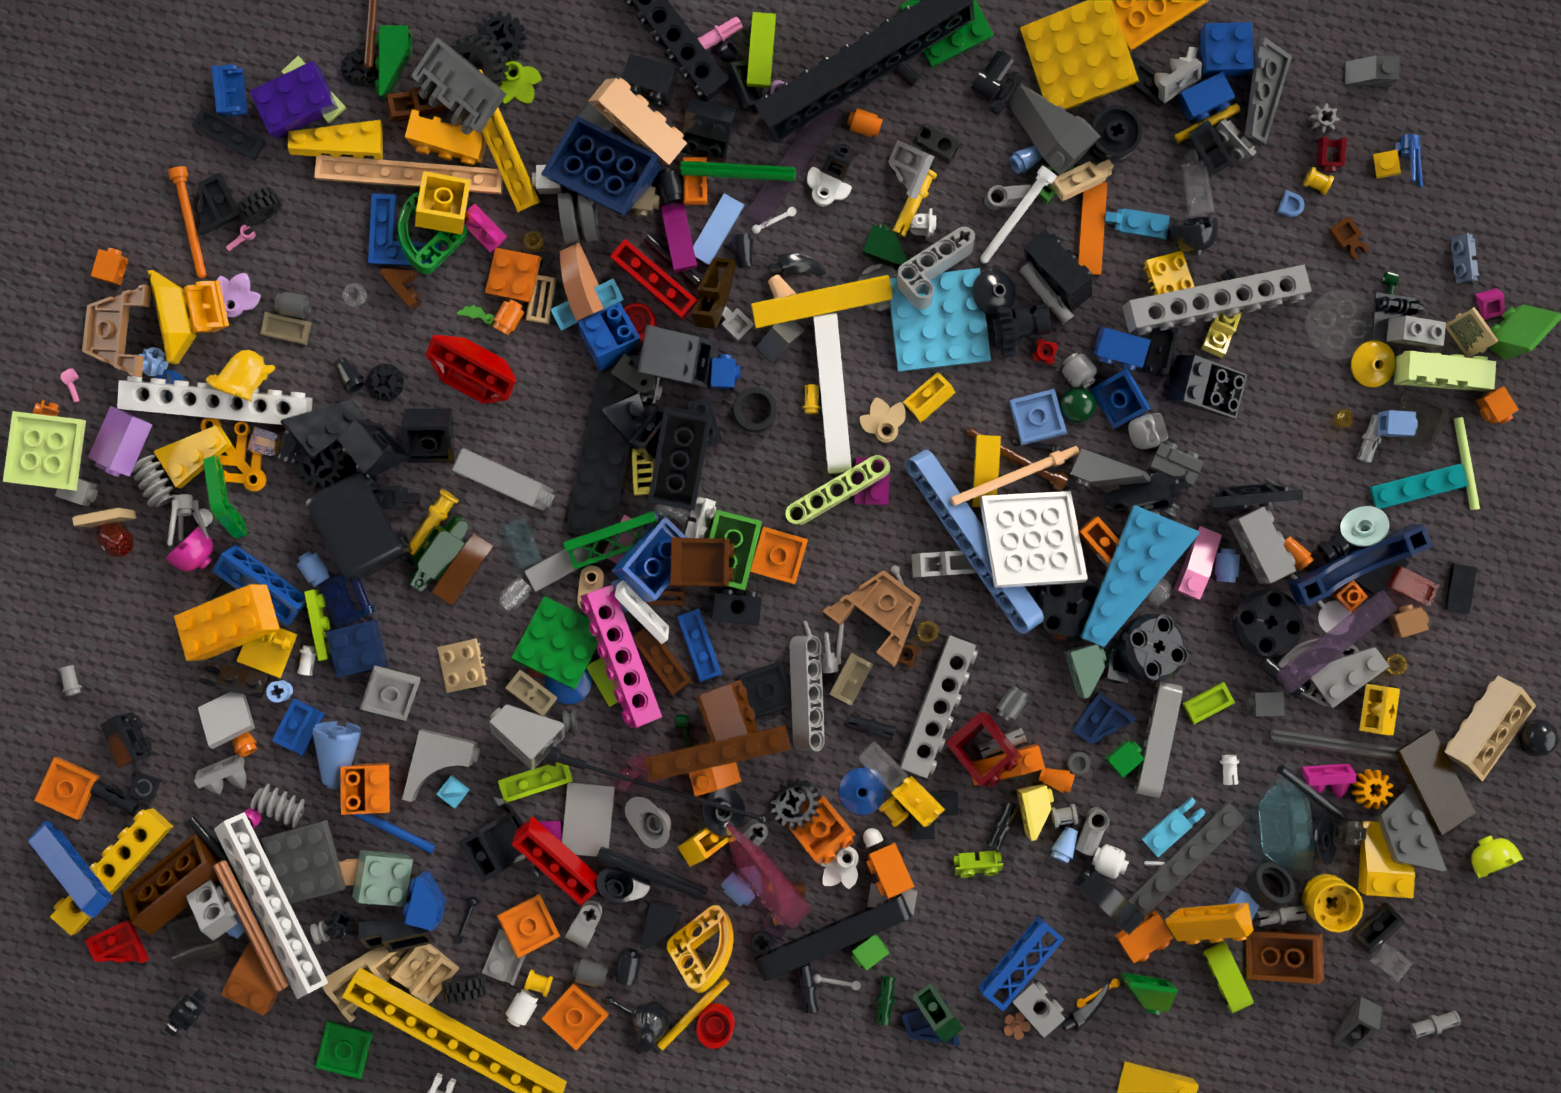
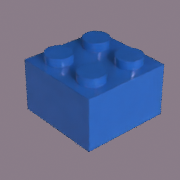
M1252 22L1205 23L1199 31L1200 61H1202L1201 77H1213L1221 72L1224 73L1225 77L1248 76L1254 69Z

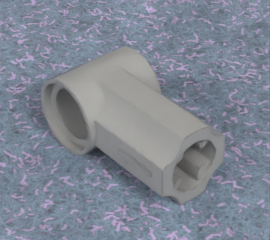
M1031 185L993 186L984 197L985 206L995 211L1000 208L1018 207L1031 189ZM997 193L1001 197V202L995 203L991 199V194Z
M1093 807L1086 813V820L1075 845L1076 850L1091 856H1095L1103 833L1108 828L1110 822L1104 810L1098 807ZM1101 814L1103 815V821L1097 825L1092 824L1093 816Z

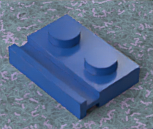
M294 698L272 741L304 756L313 740V728H315L316 724L322 722L326 713Z

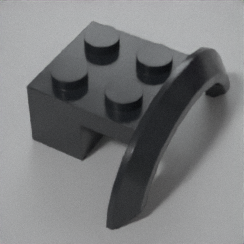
M496 796L489 798L494 807L500 809L505 815L459 841L482 883L526 858L512 845L516 830L524 823L507 801ZM530 861L529 871L534 880H537L540 869Z

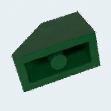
M882 224L872 225L862 255L896 268L907 262L908 260L895 233L890 231L891 228Z
M929 983L912 996L933 1030L944 1043L963 1030V1027L932 983Z

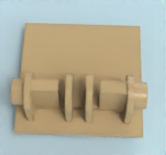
M477 639L437 647L447 693L486 685L488 678L485 676L484 668L482 669V666H485V664H481L483 657H480V643L477 642Z

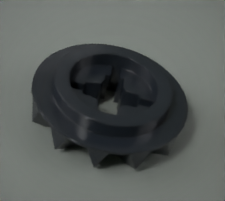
M355 49V51L347 52L345 58L341 60L340 70L342 75L353 86H366L372 83L378 74L375 57L371 69L365 68L364 65L362 66L365 72L364 75L358 70L353 71L356 68L354 60L359 64L364 63L365 50Z
M381 363L373 367L367 375L366 386L370 394L375 398L389 401L398 397L402 392L404 377L402 372L394 365ZM379 374L385 378L390 377L388 383L392 388L391 390L386 386L379 387L381 384Z

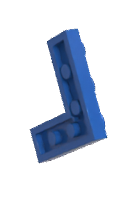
M372 194L368 263L370 265L413 267L404 256L399 241H395L397 196L394 194ZM412 242L417 252L428 243ZM437 243L435 248L441 251V244ZM431 254L430 258L427 261L422 260V264H430V260L433 255Z

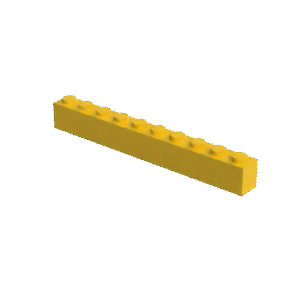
M362 968L358 969L342 996L515 1093L564 1092L567 1081Z

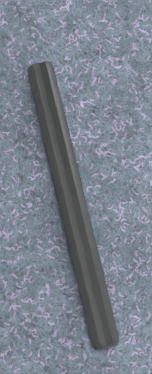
M1275 729L1270 731L1269 739L1271 742L1399 761L1395 753L1399 748Z

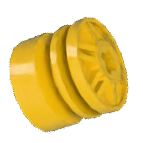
M1322 874L1315 876L1307 882L1303 889L1301 900L1306 913L1329 931L1339 933L1348 931L1357 925L1362 917L1363 902L1361 896L1356 889L1335 875ZM1328 897L1332 900L1329 904L1326 901Z

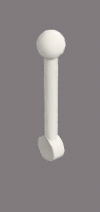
M790 207L787 212L765 223L753 225L752 232L757 234L761 229L787 216H794L796 209Z

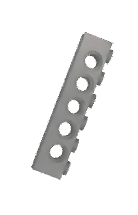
M947 635L899 765L901 769L925 778L928 777L929 773H934L937 761L934 758L937 751L941 752L945 743V739L942 738L945 729L949 730L954 718L950 716L953 707H958L962 696L958 693L961 685H966L970 675L967 672L970 663L974 664L978 651L975 650V644ZM954 656H959L962 660V665L959 669H952L950 666V660ZM946 678H951L954 682V687L950 691L942 689V682ZM939 700L944 701L946 704V708L942 713H936L933 709L935 702ZM932 722L936 723L938 727L937 732L934 735L926 734V725ZM919 746H929L930 752L926 757L918 756L917 749Z

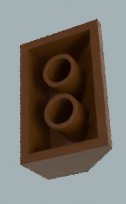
M741 679L696 696L712 742L759 731L755 722V713L749 705L747 690L742 685Z

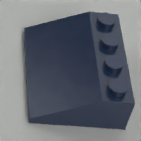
M576 115L541 175L625 216L650 187L661 165L657 154Z

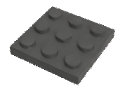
M327 820L261 838L266 857L289 904L346 889Z

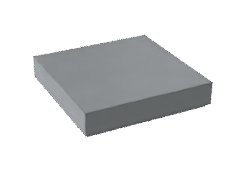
M374 665L360 710L406 721L420 683V677Z
M229 692L198 707L207 743L212 749L255 728L244 694Z

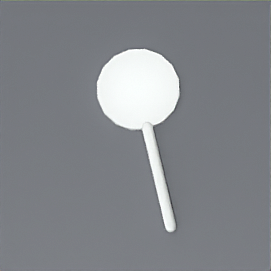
M1291 574V578L1293 580L1298 578L1294 574ZM1321 600L1316 602L1322 607L1319 611L1318 620L1323 631L1331 635H1341L1349 630L1353 621L1352 612H1348L1338 601H1330L1326 604Z

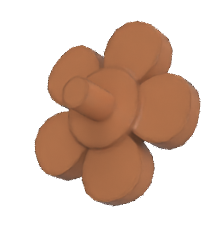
M1017 1012L1015 1018L1013 1015L1008 1014L1004 1019L1006 1024H1008L1003 1029L1007 1036L1013 1034L1017 1040L1024 1037L1022 1030L1028 1032L1031 1027L1028 1021H1024L1025 1016L1022 1012Z

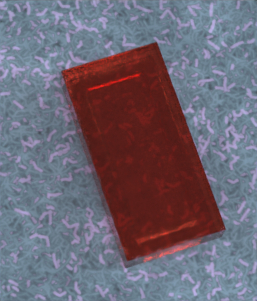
M1397 566L1388 585L1389 588L1430 607L1439 589V585L1401 566Z

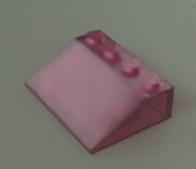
M728 822L725 827L734 862L741 870L738 873L745 882L752 884L749 888L755 895L763 898L761 903L769 911H774L772 917L781 926L787 924L790 928L794 929L813 907L772 858Z

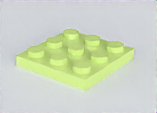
M12 411L3 482L77 491L86 420Z

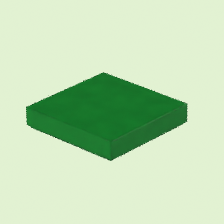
M327 1021L315 1068L362 1079L374 1032Z

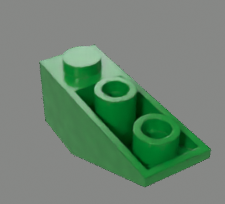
M379 25V33H376V46L379 48V56H376V70L379 71V80H376L375 88L376 93L379 94L383 101H385L386 95L391 94L412 55V32L408 25Z

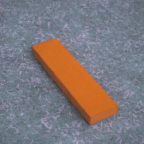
M1102 182L1082 192L1078 263L1081 266L1085 265L1092 275L1096 276L1101 275L1107 182Z

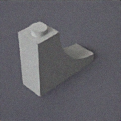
M425 729L419 730L402 800L410 802L416 800L420 787L435 771L448 766L469 767L473 762H477L480 749L476 748L478 742Z

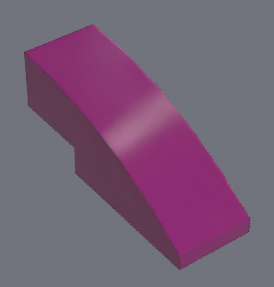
M684 201L661 206L674 272L678 273L697 269Z

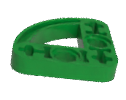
M414 193L406 201L400 212L398 240L401 250L409 263L419 272L430 274L465 241L467 227L464 224L462 235L455 234L454 236L450 232L434 230L438 234L417 252L408 233V223L412 214L416 217L417 206L415 204L418 203L419 193ZM437 243H444L448 249L439 251L435 248V245ZM431 254L433 255L431 257L430 264H422V260L427 261L430 258Z

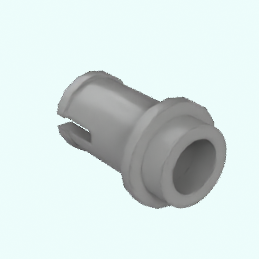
M74 665L58 669L64 686L62 692L66 696L81 693L80 688L82 686L78 684Z

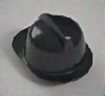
M617 867L602 870L596 880L598 897H601L606 903L611 905L640 899L648 893L651 886L650 880Z

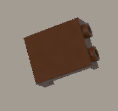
M672 537L671 585L729 586V582H733L734 567H729V558H734V544H730L729 538Z

